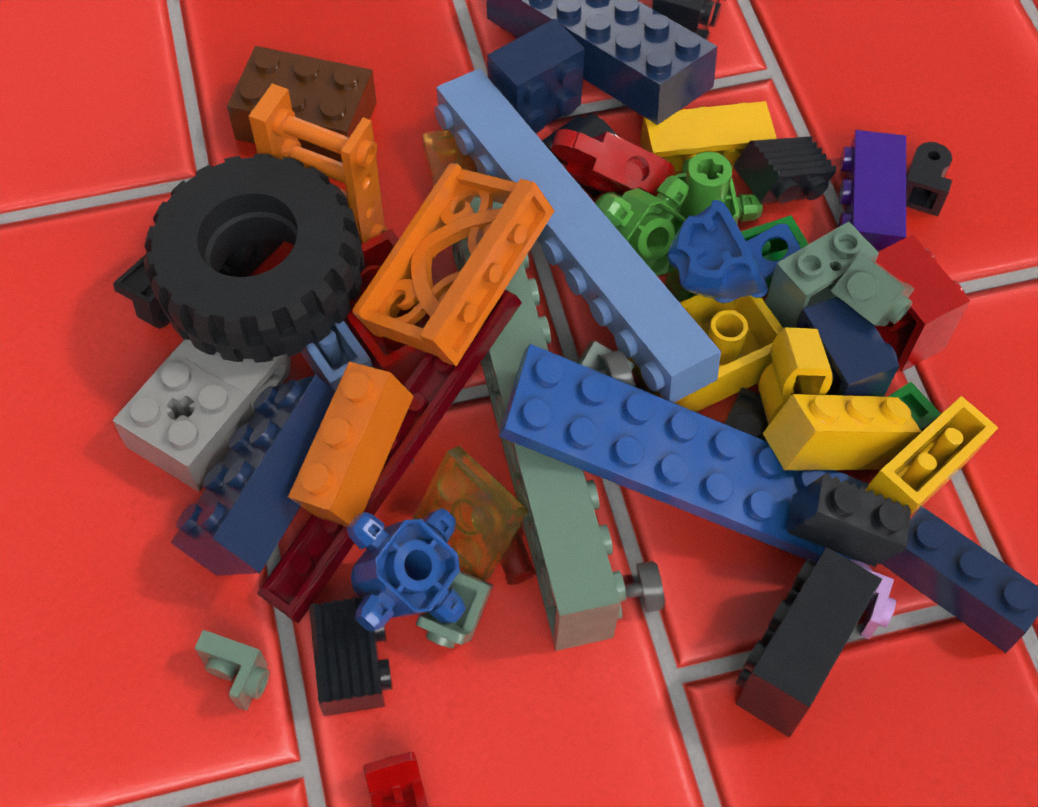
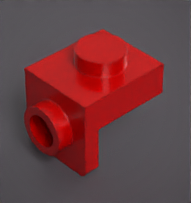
M414 752L390 756L363 766L372 807H428Z

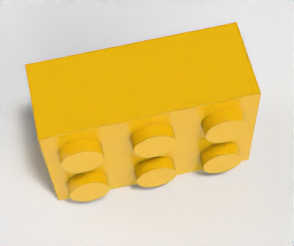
M695 295L680 302L719 348L721 355L717 380L674 403L697 412L740 392L742 387L748 388L759 383L763 371L772 363L771 347L773 341L784 329L763 299L744 296L729 303H720L711 298ZM631 357L626 358L635 364L632 372L641 386L645 387L649 393L663 398L658 390L654 392L649 389L642 377L641 369Z

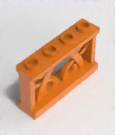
M450 163L354 306L353 314L372 334L379 337L384 336L436 355L443 362L457 366L553 215L554 209L533 181L520 179L517 183L465 170L459 165ZM474 197L481 198L477 213H474L473 208L470 206ZM493 201L504 204L502 208L492 209ZM468 237L467 243L471 256L461 271L446 276L433 287L431 266L436 255L450 245ZM413 308L409 313L401 317H397L400 310H409ZM426 314L430 316L424 328L415 326Z

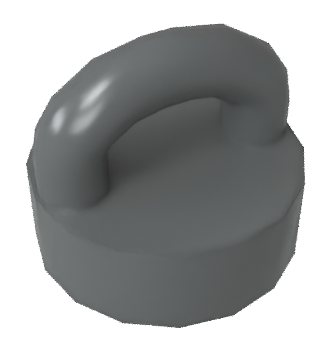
M617 350L603 355L607 369L599 371L600 373L636 387L623 351Z
M648 561L636 564L638 582L625 584L626 598L641 596L646 613L663 610V607H665V597L657 563Z

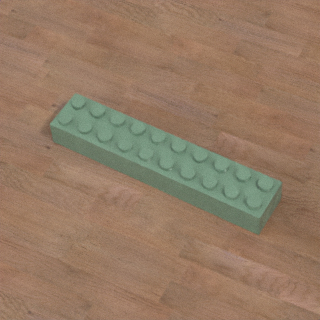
M474 197L470 203L474 213H477L480 207L481 198ZM493 201L492 209L502 208L504 204ZM468 237L452 244V253L457 272L461 271L471 256L467 243ZM528 254L505 289L517 295L522 304L481 361L499 432L523 352L529 344L548 351L547 344L551 343L548 320L546 316L539 317L536 306L540 305L537 282L535 278L528 279L525 269L529 268ZM501 438L555 650L558 651L614 638L617 620L623 617L621 602L626 601V589L621 572L619 570L612 572L607 556L613 554V546L607 525L599 526L595 510L600 508L595 482L593 480L586 481L583 470Z

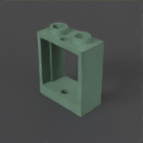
M850 222L843 224L777 262L765 303L783 328H796L803 308L837 297L831 290L859 253L867 255L876 262L879 252Z

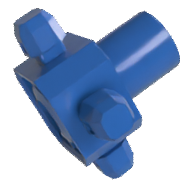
M441 508L429 513L424 520H404L384 527L385 524L374 515L366 512L358 514L347 526L349 537L360 549L366 548V551L355 563L351 572L353 590L360 598L365 595L356 609L355 615L356 621L362 627L371 632L384 627L391 617H405L424 612L430 613L437 620L446 624H452L459 620L466 607L458 593L453 588H448L460 572L458 553L447 544L456 526L455 518L447 510Z

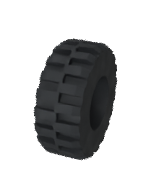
M254 154V157L242 159L240 156H234L224 159V163L213 167L209 164L196 171V176L185 182L183 180L172 190L171 197L167 203L163 201L153 217L155 226H150L144 244L147 251L144 258L146 275L151 282V288L175 331L183 339L191 340L196 349L208 355H214L218 352L223 360L243 362V359H253L255 363L273 361V357L285 354L290 357L304 351L303 347L314 341L316 344L322 341L331 333L330 328L335 323L340 324L351 311L349 301L355 300L359 296L362 287L361 273L365 269L364 254L354 214L349 208L347 198L338 186L330 183L329 177L311 166L306 169L302 162L285 156L283 160L276 159L270 154ZM273 239L294 245L289 255L279 265L265 273L249 277H233L219 273L223 263L233 252L251 242Z

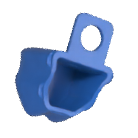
M714 200L704 211L696 216H689L684 221L670 245L668 261L674 268L679 270L680 284L685 290L714 299L720 303H729L744 296H753L755 298L765 296L768 292V285L765 279L773 275L777 262L797 252L801 247L786 224H778L746 241L726 205L721 201ZM776 238L784 240L788 244V251L782 259L768 261L762 256V248L766 242Z

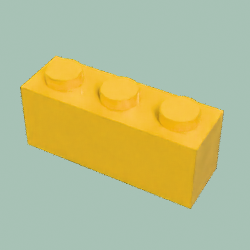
M763 101L683 109L659 125L643 117L640 141L643 149L670 162L675 167L676 176L681 173L685 160L692 159L698 153L716 152L723 155L729 160L732 170H734L733 165L749 141L777 139L767 103Z
M792 394L763 432V435L784 470H881L922 431L912 418L909 407L899 397Z
M961 396L884 466L865 490L867 493L873 490L876 496L882 494L885 500L890 497L893 503L899 501L902 507L908 505L911 509V516H913L920 506H923L979 451L998 427Z

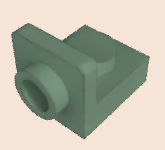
M203 630L194 649L204 664H206L204 669L210 674L228 681H232L234 676L237 675L230 689L229 696L237 708L247 711L252 699H259L267 686L270 672L266 669L268 664L257 648Z

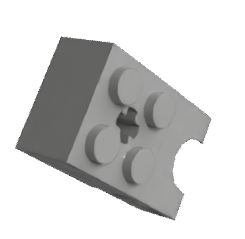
M184 339L112 421L128 449L200 492L206 475L215 465L222 463L231 450L228 447V443L232 435L242 425L248 424L256 410L253 409V404L259 394L269 386L274 387L285 382L290 373L291 358L285 354L273 357V361L255 363L253 359H243V362L223 360L220 353L216 352L214 355H208L196 349L191 340Z

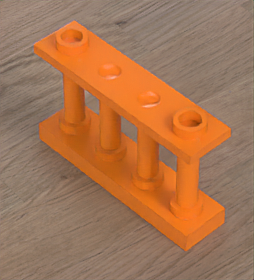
M272 83L249 114L257 154H270L274 158L282 160L284 156L302 162L306 169L311 166L326 176L345 183L347 191L343 189L341 191L347 198L349 208L353 211L361 244L388 231L384 225L376 161L377 143L374 142L372 120L363 117L351 136L347 137L295 117L289 90ZM298 138L341 154L342 162L302 148Z

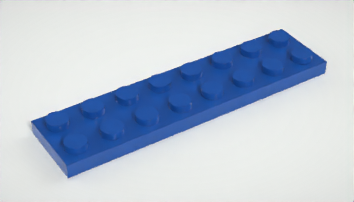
M529 344L523 352L498 435L501 438L806 560L809 558L816 563L824 552L825 547L787 532L792 496L826 473H829L831 478L837 476L840 482L846 480L849 485L855 483L858 489L862 487L866 489L869 485L836 470H784L768 442L532 344ZM840 554V555H842L843 557H845V558H847V559H849V560H856V559L850 558V557H848V556H845V555H843V554Z

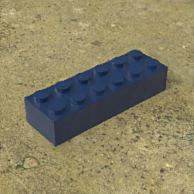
M486 0L487 19L518 38L555 18L585 48L583 79L656 125H659L714 87L718 46L638 0Z

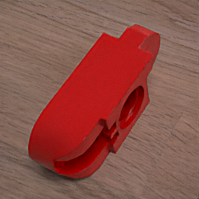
M561 129L556 132L551 146L552 152L558 158L568 162L565 169L576 181L602 194L616 192L623 195L626 191L639 188L656 197L658 195L657 189L665 179L671 175L675 176L676 173L675 167L667 160L608 131L591 138L581 132Z

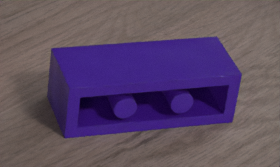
M855 130L850 147H843L840 158V171L846 172V179H842L840 185L839 204L845 205V213H841L838 227L850 222L877 251H880L906 238V135Z

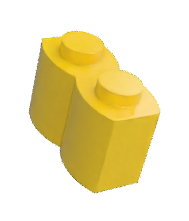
M785 327L773 341L771 347L772 363L763 371L758 384L768 426L792 394L826 395L829 391L833 376L818 329Z

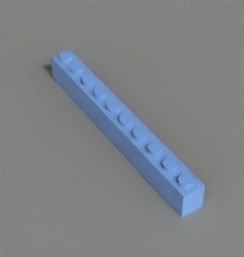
M479 68L437 86L438 105L434 107L436 119L443 130L449 129L454 135L463 155L469 154L474 160L478 173L517 183L520 179H524L537 184L554 209L553 215L537 238L547 261L553 266L558 265L565 274L571 291L575 295H582L589 304L595 321L600 326L606 325L614 335L618 349L623 351L626 358L631 357L638 365L649 389L654 392L658 390L665 400L674 403L715 382L718 378L721 355L719 348L484 72Z

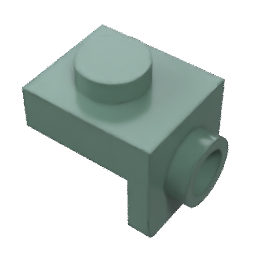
M859 253L832 288L831 292L875 326H886L889 321L896 324L906 314L913 303L908 297L915 288L908 283L901 282L867 255Z
M460 571L448 587L453 588L464 601L466 609L459 620L452 624H446L426 612L419 615L416 625L428 630L426 634L427 639L444 647L454 648L455 643L462 645L471 641L494 585Z

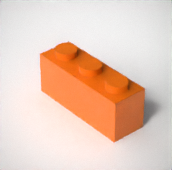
M349 361L288 498L315 517L347 527L358 514L364 512L414 397L391 372Z

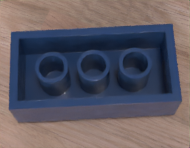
M317 375L296 381L290 380L285 384L274 387L269 386L264 389L253 404V409L256 411L248 424L238 428L230 438L228 447L231 450L224 461L215 465L206 475L202 484L206 489L197 503L189 505L180 515L176 523V527L179 530L171 544L216 576L261 573L300 508V505L288 498L335 394V390Z

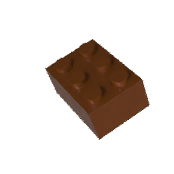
M255 46L231 96L227 109L235 139L255 143L249 114L273 83L289 90L295 117L350 137L363 117L370 120L376 106L373 70ZM298 138L302 148L342 162L341 154Z

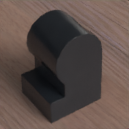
M927 142L918 146L906 174V207L939 216L952 183L951 179L945 178L952 162V155L945 146L935 142Z

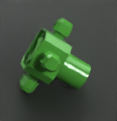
M716 152L698 153L692 159L685 160L681 173L675 176L689 186L688 195L681 207L677 206L675 209L685 219L689 216L698 215L709 207L712 201L718 200L726 205L737 224L738 219L741 222L761 217L763 205H761L754 194H739L736 197L733 178H731L732 166L728 159Z
M671 175L657 189L658 195L656 197L639 188L626 191L623 195L616 192H607L600 196L595 202L598 208L656 276L666 274L669 267L668 251L679 228L686 220L675 209L677 206L681 207L688 195L689 186L679 178Z

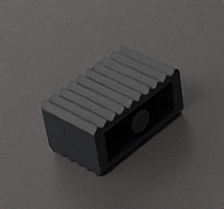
M812 136L749 141L733 165L734 170L761 205L765 202L767 204L773 202L774 204L777 201L783 204L794 199L796 201L805 198L807 200H814L827 190L828 182L836 172V166H831V160H827L826 154H822V148H817V142H812Z
M826 473L792 496L787 532L876 567L877 563L881 564L883 560L887 561L888 558H893L894 555L898 556L899 552L905 551L908 541L911 509L908 505L902 507L899 501L893 503L890 497L885 500L882 494L876 496L873 490L867 493L864 487L858 489L855 483L849 485L846 480L840 482L837 476L831 478L829 473Z
M365 595L361 598L353 597L351 599L333 600L331 602L309 605L318 701L323 716L384 707L383 691L393 689L389 659L379 660L377 642L387 641L385 625L378 630L370 632L355 619L356 609Z

